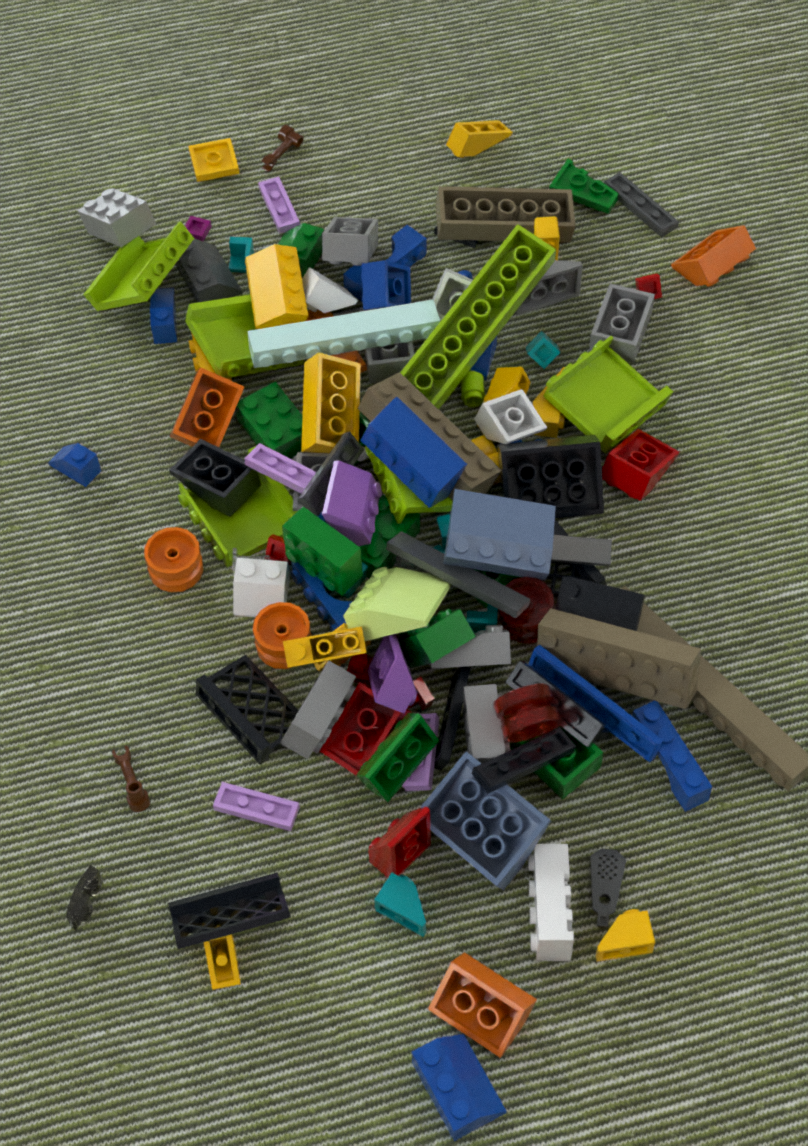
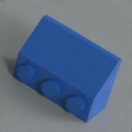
M464 1034L436 1038L411 1052L412 1064L454 1141L507 1113Z

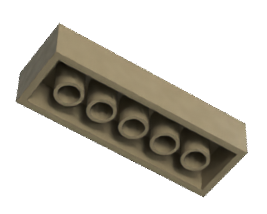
M438 187L436 198L438 240L504 241L517 224L534 234L535 218L553 216L557 217L559 242H571L576 225L572 190Z
M400 372L367 389L358 409L370 421L394 398L398 397L467 463L448 496L452 501L455 489L484 494L492 488L502 470Z
M552 608L549 609L538 624L537 646L541 645L587 682L687 709L697 692L701 648Z

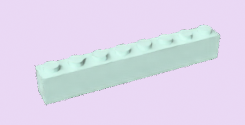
M427 300L248 331V347L254 368L268 367L270 365L310 359L318 352L327 355H337L345 352L361 351L368 348L427 339L440 323V318L434 300Z

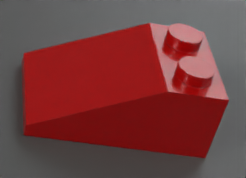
M637 429L608 453L602 468V479L608 485L624 491L629 497L641 501L652 491L679 455V451Z
M359 682L339 719L332 727L329 737L319 751L356 775L360 771L361 766L376 752L380 743L385 741L392 733L397 723L408 713L412 712L407 709L404 714L376 703L371 685Z
M425 806L407 812L401 819L396 818L389 825L388 831L382 837H376L369 845V862L387 878L391 873L400 876L431 845L430 809Z

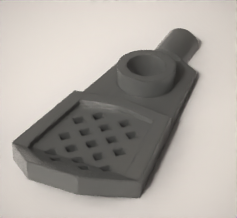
M603 848L590 855L592 910L598 914L597 926L608 928L609 915L615 913L627 859L617 850ZM602 897H606L609 899L610 903L604 905L599 901V899Z

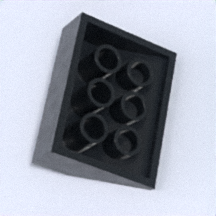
M596 435L498 444L499 468L502 470L500 479L503 497L556 506L555 518L604 513L601 446Z

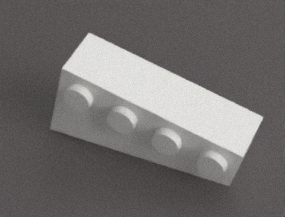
M536 844L533 854H530L528 857V871H534V880H529V897H534L535 907H530V924H535V934H530L531 951H536V961H571L574 934L572 931V910H569L571 907V887L568 885L570 878L568 844Z

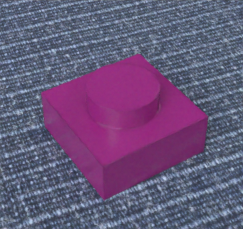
M190 215L185 227L194 239L204 241L212 225L210 220Z

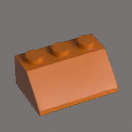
M745 225L720 229L709 235L672 263L671 266L695 286L706 285L709 287L716 284L721 275L733 271L737 263L746 261L750 257L749 254L756 247Z
M200 367L196 372L169 437L191 447L200 439L220 447L244 386Z
M464 952L451 961L428 1010L501 1058L525 1024L537 999Z

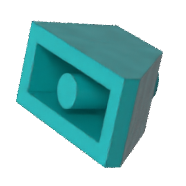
M391 873L374 899L375 911L424 937L426 934V920L416 885L405 875L398 876Z

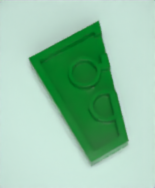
M568 158L550 184L549 189L572 190L574 202L609 214L618 200L619 193L602 181L594 180L588 176V172L585 169H578L573 165L574 162Z

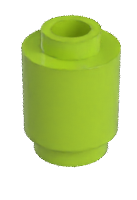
M469 371L460 382L461 398L466 406L478 407L483 403L485 397L484 377L479 372Z

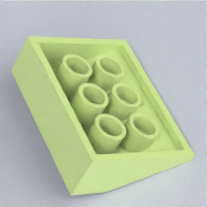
M382 567L373 571V575L365 582V586L358 592V596L350 604L343 617L348 629L362 626L365 641L425 627L452 584L430 573L399 567L391 569Z

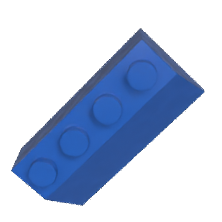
M398 397L394 398L369 423L361 439V442L429 508L450 495L467 466V463Z

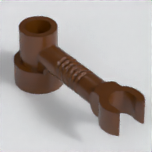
M287 124L283 125L278 133V140L283 143L272 154L266 155L261 161L265 163L261 168L267 172L273 169L277 160L292 145L299 148L303 143L304 137L296 133L294 128Z
M125 745V754L118 756L113 749L114 761L120 765L127 783L126 791L129 808L134 812H142L149 807L150 799L147 791L143 789L141 782L136 779L130 763V750Z

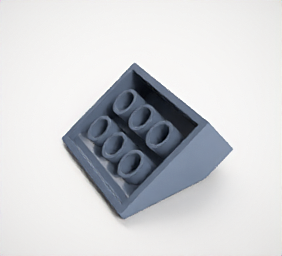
M455 489L443 564L545 581L550 572L556 506Z
M466 751L420 808L426 806L430 809L431 831L493 884L504 891L525 864L551 820L508 785L487 793L472 775L473 768L481 763Z

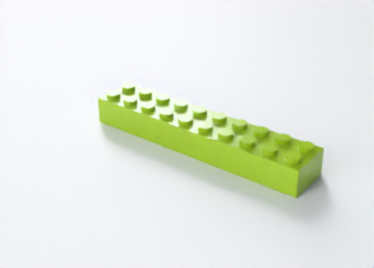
M517 224L400 373L437 409H440L555 262L556 249Z

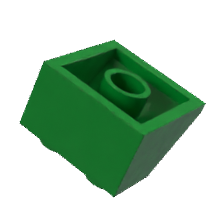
M306 223L286 231L278 245L297 248L301 277H304L309 267L314 269L322 255V233L324 228Z

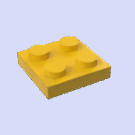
M231 138L188 146L197 182L240 174Z

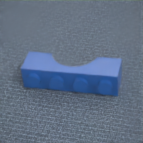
M409 225L404 226L391 236L393 254L386 261L408 267L412 266L427 254L426 238ZM354 265L343 273L344 288L362 302V265Z
M291 562L293 571L290 574L293 581L297 585L301 584L304 588L303 592L306 599L310 603L314 602L320 618L323 621L327 620L330 624L331 632L343 623L346 624L343 615L353 601H341L331 597L325 591V585L322 580L316 576H310L299 563Z
M658 701L650 702L633 710L632 716L664 740L657 755L667 772L671 791L683 810L686 812L709 801L712 785Z

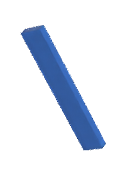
M541 645L534 648L528 665L605 723L607 730L649 763L656 758L664 740Z

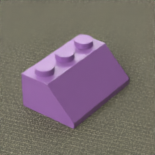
M339 460L334 461L322 512L327 524L357 546L371 544L372 534L375 532V519L379 512V498L382 496L381 485L375 481L370 472Z
M397 635L384 636L367 669L374 700L378 704L405 714L408 706H412L415 702L417 691Z

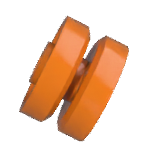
M170 527L157 531L148 539L144 547V557L148 566L149 576L154 585L161 590L171 593L182 592L192 588L200 580L203 573V560L199 542L194 534L187 529Z
M277 602L259 611L254 619L253 634L259 658L266 665L275 669H289L287 667L283 641L312 636L307 614L297 605Z

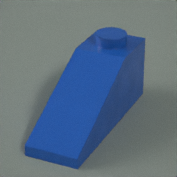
M174 287L156 289L151 296L150 322L154 344L177 342Z

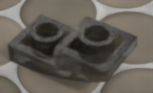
M92 865L87 868L78 881L68 905L66 918L74 930L80 924H85L91 917L94 908L89 898L94 897L102 887L103 879L101 874Z

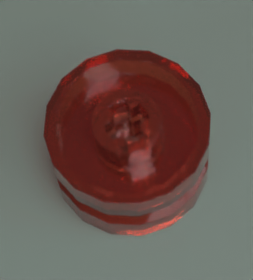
M522 577L514 579L505 586L529 598L530 603L516 618L499 610L503 629L509 631L510 638L519 643L530 644L538 642V624L550 608L555 609L552 591L546 583L537 578Z
M539 683L524 686L500 696L493 702L496 717L504 721L500 727L504 741L515 743L530 740L544 735L561 725L562 719L558 708L550 706L554 696L548 684Z

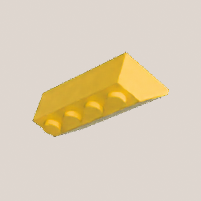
M274 244L247 256L245 264L255 329L306 321L308 311L297 248Z
M319 352L304 362L301 452L330 453L342 435L349 431L359 442L360 410L358 407L360 405L361 363Z

